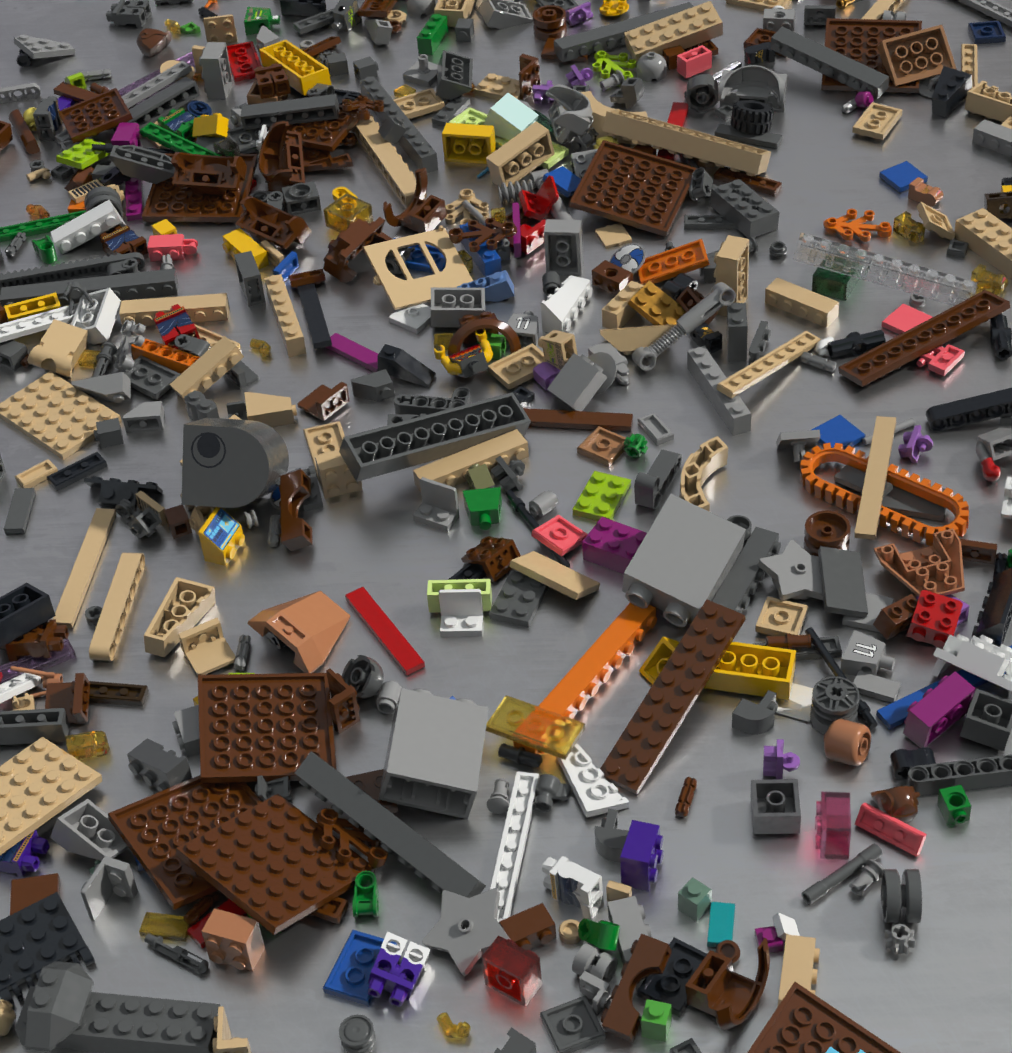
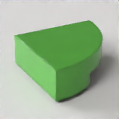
M193 22L180 27V32L184 34L201 32L200 27Z

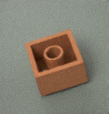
M214 908L201 931L209 959L217 964L231 965L238 970L245 969L253 972L265 949L259 923L252 918Z

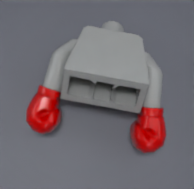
M998 428L977 437L976 453L981 461L983 476L988 482L993 483L1000 478V467L995 465L993 461L1012 454V429Z

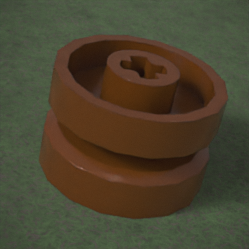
M555 5L537 8L533 12L534 36L542 41H547V38H563L567 33L565 10Z
M828 510L818 511L810 515L805 523L804 549L810 555L818 557L820 546L849 550L851 530L849 520L838 512Z

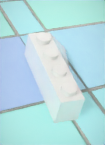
M107 200L50 233L55 245L63 255L105 231L112 230L118 225L125 226L126 224L111 201Z
M570 275L561 284V288L557 287L555 289L554 295L550 294L547 296V301L543 300L541 302L543 332L550 333L553 330L565 332L570 328L572 321L577 318L578 312L592 295L589 279Z

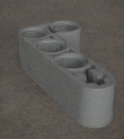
M465 387L455 389L451 398L400 394L394 398L395 414L419 416L420 414L429 415L471 403L470 390Z
M661 450L648 473H638L634 484L635 504L656 509L680 468L681 454Z

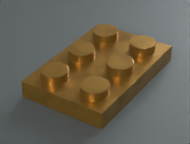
M650 280L627 303L653 325H676V321L686 313L680 304Z

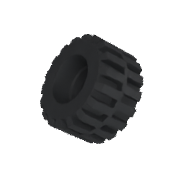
M743 100L735 102L733 104L730 125L736 130L745 133H767L771 130L774 110L771 106L758 101Z

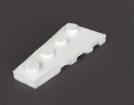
M576 741L554 746L556 758L586 818L608 813V809L622 810L629 808L630 802L627 798H622L618 793V788L605 779L600 768L597 769L592 764V759Z

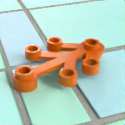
M848 209L846 215L837 219L833 217L828 218L823 223L826 232H837L844 240L853 239V233L863 242L870 241L871 233L869 231H877V234L883 238L891 236L892 227L888 222H882L880 225L863 224L874 220L875 213L871 210L865 211L864 216L856 219L857 210Z

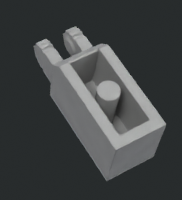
M604 341L588 348V357L598 352L611 355L617 366L614 380L621 385L629 383L628 361L608 341Z

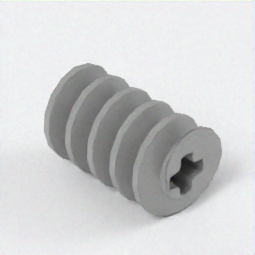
M529 179L528 184H526L525 180H522L521 185L518 181H515L514 186L511 181L508 182V186L504 182H502L501 187L498 185L501 204H503L504 199L510 203L511 198L516 203L521 189L533 193L532 180Z

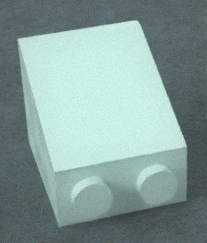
M507 93L490 108L484 125L494 126L495 136L511 140L536 122L539 115L510 93Z

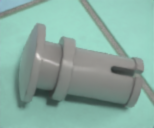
M616 70L615 74L613 73L611 77L600 81L601 89L606 91L614 85L622 84L625 81L622 72Z
M499 778L494 783V792L487 801V808L492 813L503 814L508 811L507 791L509 782H506V779Z
M873 859L866 861L867 866L862 868V873L849 884V887L852 888L851 890L858 896H861L872 883H876L879 878H882L884 868Z

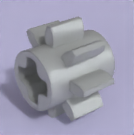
M892 924V930L885 931L886 948H891L894 954H908V948L915 947L914 930H909L906 924Z

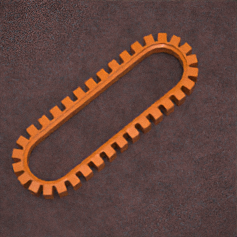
M830 443L823 444V449L817 445L811 448L812 453L807 451L803 456L804 460H801L800 464L801 482L806 487V491L810 494L815 491V497L818 499H822L825 496V502L833 504L836 500V507L841 509L847 505V511L852 514L857 509L859 512L861 496L819 478L815 475L814 471L823 463L839 462L866 473L869 456L866 458L865 452L860 450L855 454V448L849 445L843 450V444L835 443L834 448H831ZM891 464L888 467L887 482L947 508L953 512L955 519L948 525L932 527L881 506L879 517L881 527L887 528L891 524V531L898 533L902 529V536L909 538L913 534V541L920 543L923 539H926V545L933 546V533L953 528L958 537L965 535L966 528L968 529L969 506L967 501L963 502V497L959 493L953 496V490L947 487L942 492V485L936 482L931 487V480L924 478L920 482V476L913 473L909 478V471L902 468L898 473V466Z

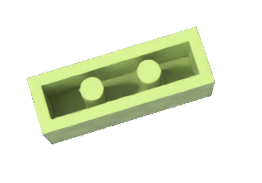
M491 579L428 580L427 600L429 613L441 612L439 590L480 589L483 611H490L492 608Z

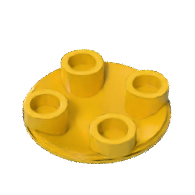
M603 0L599 11L605 16H618L628 11L629 4L627 0Z

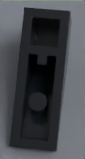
M385 344L378 354V371L386 369L390 376L428 388L436 376L434 371L403 349Z

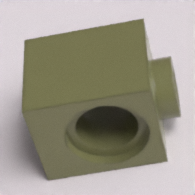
M474 464L468 468L469 470H467L465 478L470 490L493 488L495 486L486 464Z

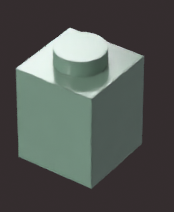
M693 877L678 892V910L696 922L711 908L712 889Z

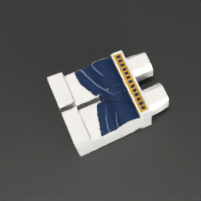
M564 856L559 861L548 857L542 864V872L547 874L543 884L551 890L552 898L557 901L561 898L565 904L579 907L582 909L583 917L592 920L604 905L602 876L574 862H570Z

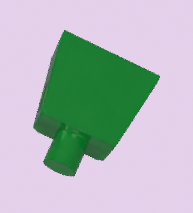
M500 487L463 491L464 507L472 526H479L481 530H489L491 524L499 523L502 506Z

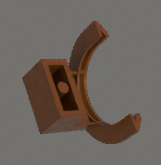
M426 168L415 171V193L410 205L403 213L394 216L391 203L388 205L386 201L383 203L384 216L389 225L393 227L403 225L418 233L433 230L447 216L444 200L430 195L425 201L423 200L428 184Z
M483 312L478 316L469 314L459 318L460 328L450 340L448 356L459 352L462 343L478 342L475 331H477V334H483L484 328L487 333H502L509 342L510 354L520 350L521 344L514 329L503 321L497 320L495 313Z
M764 938L757 948L758 970L755 981L733 972L732 959L710 950L685 985L688 1005L715 1016L718 1027L725 1031L743 1023L754 1011L766 985L770 966L767 939Z

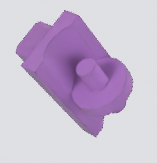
M591 2L583 3L565 11L566 20H568L570 26L582 21L585 22L593 17Z
M574 64L570 66L572 71L565 75L573 87V85H586L585 81H589L593 77V72L590 68H584L579 72Z
M548 80L546 85H533L532 90L535 104H542L543 99L548 100L550 105L554 103L555 100L545 94L549 88L554 86L551 80Z
M915 425L912 432L904 433V444L899 445L898 451L901 458L910 457L911 463H917L921 452L932 449L933 441L928 435L922 436L921 425Z
M777 739V746H764L763 776H776V779H783V769L791 772L800 766V758L792 752L783 754V739Z

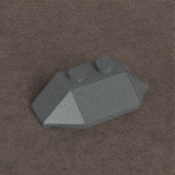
M114 145L109 158L125 176L154 184L174 177L175 167L171 163L172 158L164 153L135 145Z
M55 961L42 968L27 1010L26 1049L50 1052L56 1047V1044L66 1039L80 1027L94 982L79 963Z

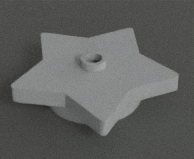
M791 539L782 554L759 559L758 567L772 577L773 584L778 589L781 601L790 598L808 599L811 597L823 600L819 557L810 555L795 540Z
M493 888L467 898L443 890L441 919L425 936L422 943L426 947L450 953L459 971L464 976H467L480 958L487 955L493 949L512 943L497 920L500 892Z

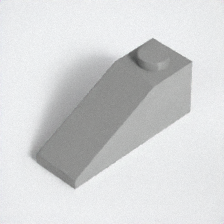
M124 372L72 381V386L90 396L116 403L131 399V379Z

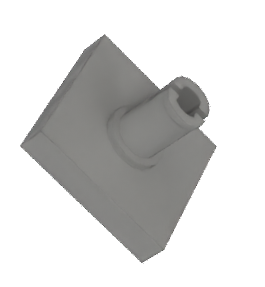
M421 54L418 56V61L403 73V80L430 87L437 80L438 64L428 62V56Z
M820 430L780 432L776 441L777 449L793 448L794 463L799 464L801 460H804L805 447L817 445L820 439Z

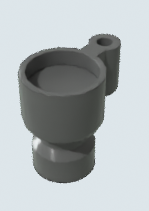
M550 774L540 775L536 785V794L538 796L535 797L534 808L541 812L551 811L552 799L567 800L571 786L560 783L556 776Z

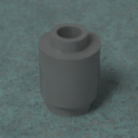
M554 271L546 272L542 276L543 292L547 296L550 294L554 295L557 287L561 288L560 276Z

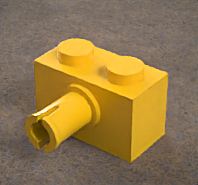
M220 113L194 118L192 137L227 138L228 130H230L228 128L229 119L223 117Z

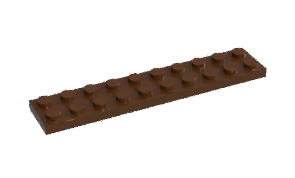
M984 290L839 366V374L862 387L866 386L870 382L885 376V374L900 368V366L915 360L917 357L930 352L932 349L943 345L964 332L972 330L981 323L987 322L996 315L1002 314L1010 309V302Z
M706 599L600 769L607 781L634 794H639L746 620L744 614Z

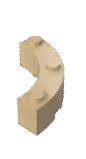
M718 436L701 444L700 449L694 454L691 453L681 473L679 498L707 511L710 510V503L705 498L701 487L714 471L727 465L728 447Z

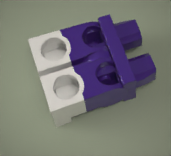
M387 932L370 973L367 994L380 998L382 991L385 990L392 993L389 1002L394 1006L401 1007L406 999L409 1000L422 969L428 960L431 949L410 941L402 962L399 964L407 944V939ZM390 942H396L399 946L392 944ZM412 951H418L419 953H421V955L416 954Z

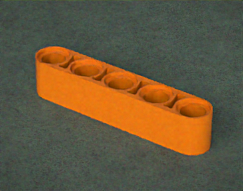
M146 338L141 347L131 344V355L134 360L144 356L180 374L200 358L199 356Z

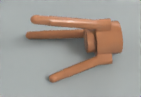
M16 666L10 667L14 671L40 676L41 680H43V688H47L49 683H63V675L61 673L44 672ZM46 691L34 693L33 696L34 698L45 696Z

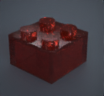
M498 935L482 956L485 985L526 1007L542 986L540 957L531 950L519 947L513 940H506Z

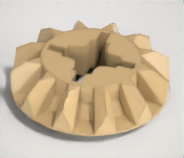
M391 10L388 17H383V21L390 22L395 20L402 25V23L406 22L407 16L403 11Z

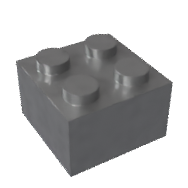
M798 779L751 780L750 799L753 834L800 833L801 810Z

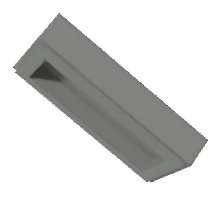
M655 413L638 419V425L657 446L674 439V434Z
M858 671L853 682L860 694L890 703L895 701L901 687L899 682Z

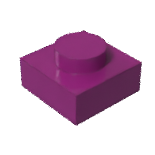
M775 926L755 929L758 947L763 939L766 938L769 953L784 951L783 940L778 937Z

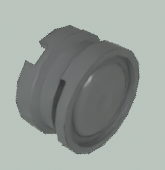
M359 1014L351 1015L340 1024L339 1036L345 1051L349 1053H366L374 1046L376 1040L374 1027L371 1020L366 1016Z

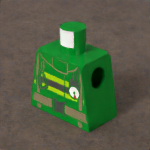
M247 7L244 19L246 35L258 34L261 26L271 30L272 25L280 24L279 15L272 16L270 8Z

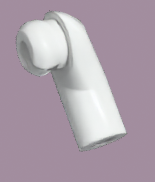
M832 336L817 342L815 351L818 352L820 357L828 353L826 349L827 343L834 341Z

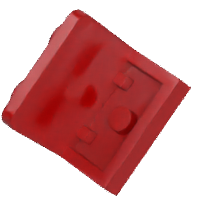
M550 175L536 194L523 189L518 194L524 215L540 221L549 214L551 207L559 198L554 178Z
M545 219L533 227L527 224L520 226L522 253L528 255L544 243ZM513 236L507 237L510 242L509 246L514 248Z
M922 590L907 632V637L943 648L949 634L954 636L963 603L931 591Z

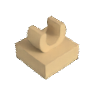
M25 693V696L19 698L15 695L11 699L13 711L36 709L33 694Z

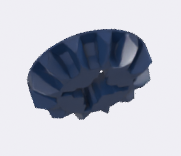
M191 101L186 108L194 117L201 115L210 116L212 114L211 107L202 101Z

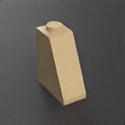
M244 392L248 420L259 421L270 427L295 424L294 416H297L296 404L292 405L291 397Z

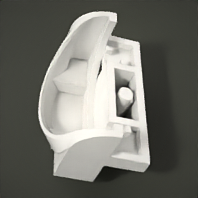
M949 634L943 649L936 648L933 656L937 657L938 660L931 672L932 675L939 677L940 674L953 664L1009 690L1008 700L1012 701V648L1001 644L1000 647L993 645L994 640L984 635H981L980 638L973 636L969 643L970 639L960 634H957L956 637Z

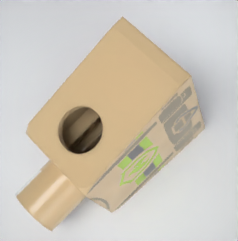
M553 330L547 335L541 336L538 340V346L543 348L544 359L559 370L564 367L573 353L577 354L575 336L573 334Z

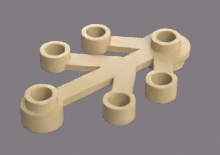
M471 189L461 190L458 196L459 199L446 205L447 216L445 217V223L449 225L454 224L455 218L462 213L463 219L460 221V225L472 220L470 219V212L464 206L455 210L465 200L479 206L477 210L486 219L489 218V213L487 212L489 211V204L475 198V194Z

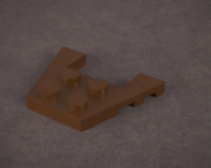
M302 146L304 172L353 167L349 153L332 158L329 151Z

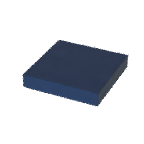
M1000 21L968 23V30L974 44L1006 42V35Z

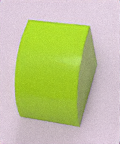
M81 72L65 77L66 83L86 89L84 75Z

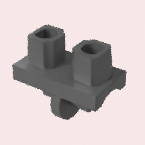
M592 127L587 132H584L582 136L577 135L572 142L573 150L576 152L586 151L595 142V137L599 135L597 131Z
M501 456L496 458L498 465L490 471L497 481L500 480L499 482L506 492L515 486L518 490H521L523 485L519 482L517 476L524 474L525 464L521 460L510 461V466H508Z

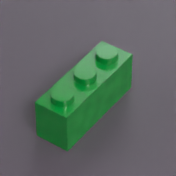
M432 14L417 36L418 54L433 55L448 33L447 16Z

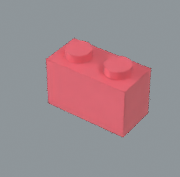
M703 45L677 55V72L685 78H690L712 68V51Z

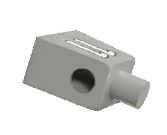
M525 311L524 314H512L506 324L512 327L518 335L521 347H526L532 343L537 347L539 333L538 317L534 316L531 311Z
M854 630L841 658L840 669L847 675L856 676L858 671L877 676L880 668L892 671L895 665V658L885 655L886 644Z

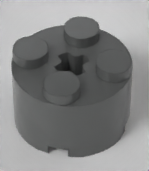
M700 74L690 78L686 88L688 106L701 113L711 111L718 103L719 86L717 81L711 74Z

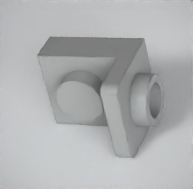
M584 971L579 977L580 992L584 996L586 995L588 999H593V1011L596 1015H599L601 1010L607 1008L611 1002L610 984Z

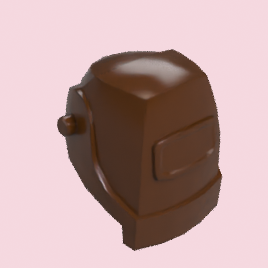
M147 28L140 33L136 42L142 54L153 57L170 44L171 33L170 31L163 32Z
M898 786L871 792L873 801L877 804L879 810L904 823L913 820L918 813L917 805H919L917 798L920 797V793L915 792L913 786Z

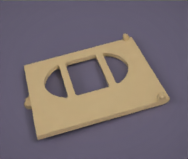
M442 225L435 230L363 246V250L376 273L373 283L378 286L382 285L394 310L430 302L431 287L457 288L464 283L473 281L458 251L449 239L445 227L443 228ZM425 244L436 247L444 255L446 266L442 272L439 271ZM419 245L434 274L413 279L398 249ZM389 252L393 253L406 280L394 276L388 270L385 258Z

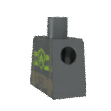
M340 0L332 11L334 22L331 26L333 30L348 32L362 21L361 16H358L359 6L357 0Z

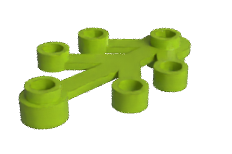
M598 51L594 55L596 62L592 64V70L594 72L601 71V78H609L611 69L614 71L620 70L625 80L627 78H634L632 72L624 71L620 68H636V60H628L627 53L622 52L619 55H609L605 51ZM602 64H606L605 69L602 70Z

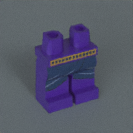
M37 830L33 831L0 855V872L16 873L18 876H24L26 871L36 872L40 864L36 854H46L50 848L48 840L39 837Z

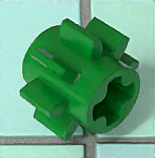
M632 433L630 437H626L623 443L626 445L624 450L630 457L640 458L648 449L646 446L648 441H646L643 435Z

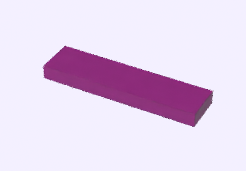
M512 203L513 223L517 227V233L513 235L514 257L521 258L520 208L518 203Z
M338 333L330 337L332 345L326 348L373 372H378V353Z

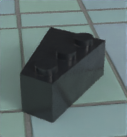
M280 0L282 14L314 16L326 11L325 0Z
M943 66L932 95V113L947 117L967 96V91L972 89V74Z

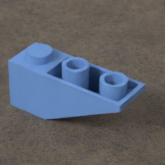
M506 270L481 277L457 287L485 288V301L499 302L514 297V285Z

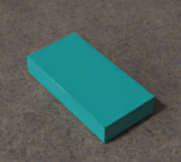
M711 902L707 947L717 948L720 942L733 940L735 904Z

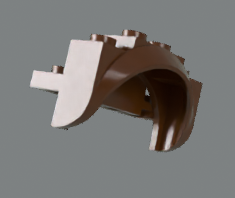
M288 121L272 124L260 149L258 159L259 170L265 179V183L268 184V191L282 192V188L287 187V185L293 186L298 183H305L301 133L287 131L289 127Z
M175 152L171 160L172 165L175 167L173 186L189 187L194 193L226 195L227 190L238 191L239 182L245 180L247 165L241 156H210Z
M252 196L245 197L240 202L245 212L235 225L237 228L250 233L254 241L259 244L267 240L280 252L282 248L287 250L293 242L302 245L311 234V230L301 217L293 216Z
M379 217L375 222L372 221L371 223L361 219H357L354 223L351 222L345 231L342 230L336 240L333 239L329 243V251L323 259V270L341 282H351L357 276V273L347 266L349 263L348 259L351 258L353 260L363 250V246L393 240L382 232L385 220Z

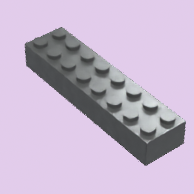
M34 986L29 988L15 1027L21 1045H25L27 1010L35 990ZM91 992L80 1027L66 1039L56 1044L55 1048L98 1053H214L213 1038H217V1032L214 1031V1016H218V1007H221V1005Z

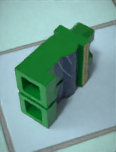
M180 108L177 111L173 109L169 111L166 118L161 116L157 119L158 126L183 138L186 136L187 138L185 139L191 141L194 139L192 134L194 118L196 117L187 111L185 112V109Z

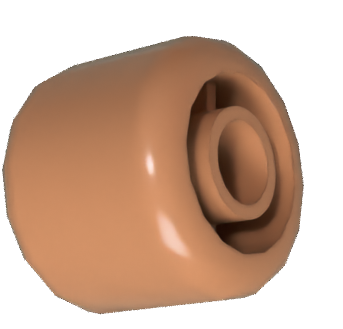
M844 719L833 721L824 735V752L826 757L832 761L854 767L861 765L866 760L871 746L870 729L864 724Z

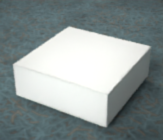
M779 912L772 917L779 938L786 940V934L800 936L795 919Z

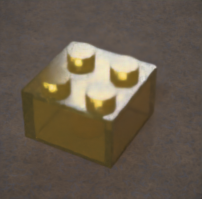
M347 193L323 209L326 227L339 233L342 230L345 231L351 222L354 223L357 219L367 221L368 223L373 221L371 204Z

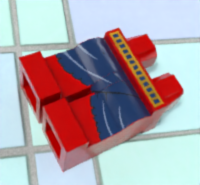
M176 304L170 308L171 312L164 314L162 311L155 313L154 321L166 346H169L168 344L171 341H175L179 334L193 333L194 338L200 339L197 328L192 323L184 306L180 307ZM174 345V346H169V347H172V348H175V349H179V348L176 347V345Z

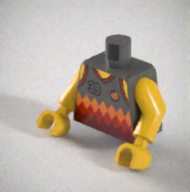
M484 328L483 334H477V331H475L477 340L481 342L480 344L450 356H446L445 347L440 345L441 351H437L434 348V355L436 359L441 360L442 365L450 375L468 378L489 368L487 363L491 361L493 351L487 340L488 336Z

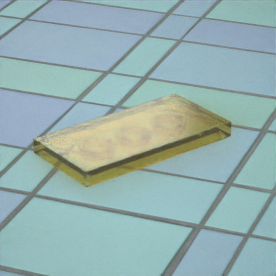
M507 695L486 724V731L564 760H566L585 730V723Z

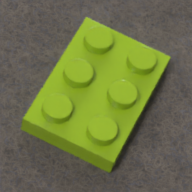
M85 139L83 142L56 155V162L82 170L110 155V153L92 150V144L105 145V143L93 141V139Z
M594 471L572 509L573 515L599 521L601 517L613 520L631 487V479Z

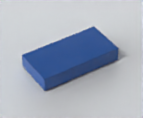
M291 251L273 270V275L281 274L285 282L289 278L288 275H291L299 267L297 253Z

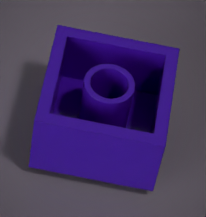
M632 820L620 856L621 884L649 891L651 883L656 882L658 875L656 867L657 864L662 863L664 851L661 850L663 836L660 835V825Z

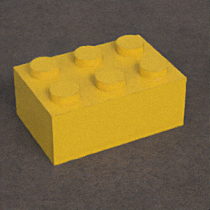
M459 123L445 124L442 132L444 161L487 164L486 157L496 151L494 126Z

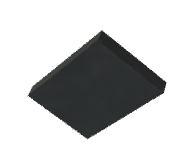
M674 937L669 944L672 953L663 974H654L646 977L636 992L637 996L644 1000L649 999L671 1004L672 1014L680 1018L688 1006L685 985L707 953Z

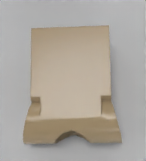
M54 319L42 337L40 344L36 345L29 353L28 363L71 378L73 368L87 349L88 331Z

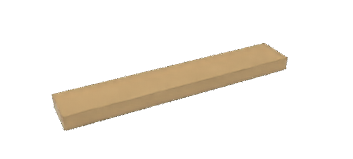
M961 44V71L972 74V88L978 84L977 44Z

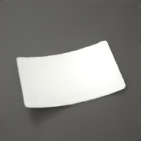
M792 683L789 700L801 704V708L793 710L778 707L776 713L810 722L813 688Z

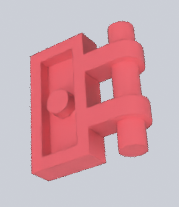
M950 344L945 348L941 345L919 356L916 364L919 367L928 364L929 370L945 376L964 357L965 351Z

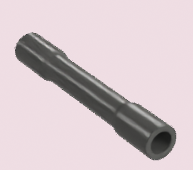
M875 843L838 870L801 893L804 901L807 904H812L831 888L862 867L867 866L866 861L868 859L876 860L882 856L881 848Z

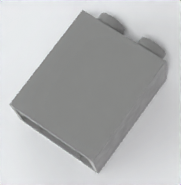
M670 493L624 572L622 591L626 593V599L640 608H647L648 605H652L664 611L663 616L665 619L676 626L685 627L687 623L691 625L706 599L713 601L743 548L746 529Z
M401 688L393 715L378 800L468 819L478 790L489 707L476 705L473 701L465 698L454 700L432 695L431 692L425 689L409 690Z

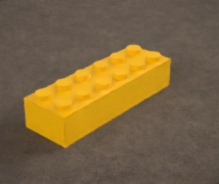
M288 40L259 49L262 66L268 67L275 63L282 64L289 79V85L302 95L307 96V91L317 83L331 85L329 68Z

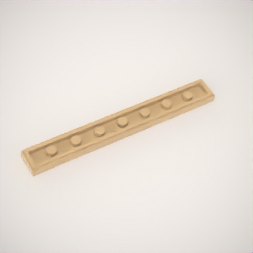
M804 331L718 383L716 389L729 398H733L797 359L803 352H808L816 347L817 342L821 339L808 331Z
M876 416L854 533L855 538L876 539L896 428V417Z
M96 508L56 609V616L53 617V619H56L57 625H67V628H73L116 517L115 509Z

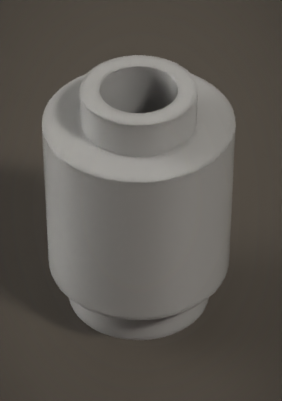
M544 491L529 502V512L534 517L542 518L558 504L557 496L552 491Z
M387 681L382 684L376 703L377 709L384 714H391L396 709L402 688L397 682Z

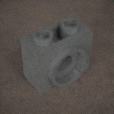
M314 181L282 188L287 213L297 215L321 210L320 197Z

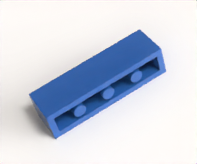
M468 222L459 225L463 233L472 232L468 229ZM479 237L462 239L461 243L484 277L502 271L500 256L496 250L487 249L486 241L480 245L479 251L471 252L469 243Z

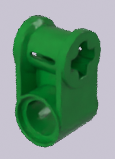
M49 235L37 241L32 240L33 248L43 263L51 264L57 261L54 244Z
M362 871L355 878L352 904L354 918L359 915L378 917L379 891L376 876L371 871Z
M582 919L580 921L578 934L581 940L591 943L600 949L616 950L620 931L619 924L606 920L596 922L591 919Z

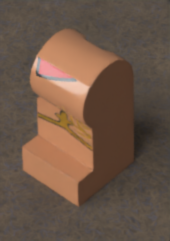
M917 177L909 184L908 198L916 202H922L933 207L944 197L940 188L924 184V179Z

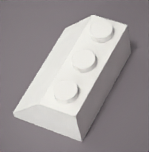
M110 288L88 293L93 304L89 303L85 295H82L71 325L88 331L87 343L95 345L107 342L110 338L121 305V300Z

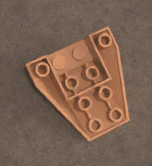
M953 528L933 533V546L899 554L894 543L874 548L880 564L918 597L922 590L931 591L943 596L965 591L961 541Z
M318 591L262 610L248 621V625L262 637L271 631L296 653L293 663L303 672L313 673L324 664L351 616L322 591Z

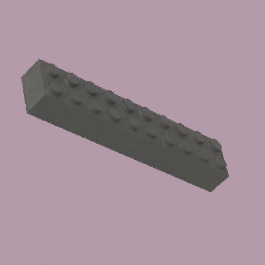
M512 392L343 437L339 452L354 479L358 482L450 456L516 429L524 436L531 420Z

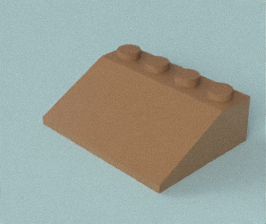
M943 25L882 40L877 47L882 63L895 87L940 75L943 66L957 70Z

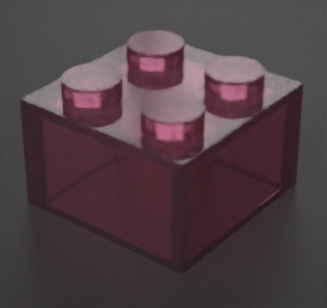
M821 792V801H816V815L819 816H815L816 834L820 835H815V849H820L821 859H849L851 838L850 793Z

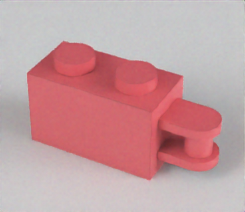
M184 234L152 235L149 237L147 246L150 262L162 261V256L167 254L170 255L172 261L184 260L186 254H195L197 252L198 241L195 239H184Z

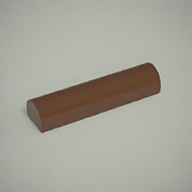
M18 109L12 111L9 114V120L26 151L29 154L40 152L36 139Z

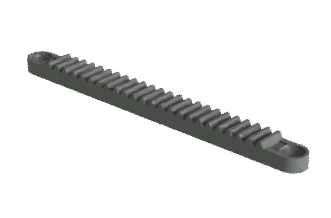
M138 252L117 253L115 256L110 254L109 257L104 255L100 258L98 256L96 259L76 260L74 263L72 261H69L68 264L62 262L61 265L56 263L54 266H41L39 269L35 267L33 270L28 268L26 271L21 269L20 272L15 270L13 273H0V293L1 287L107 276L106 267L109 264L129 258L141 261L137 265L140 271L144 268L145 261L143 255Z

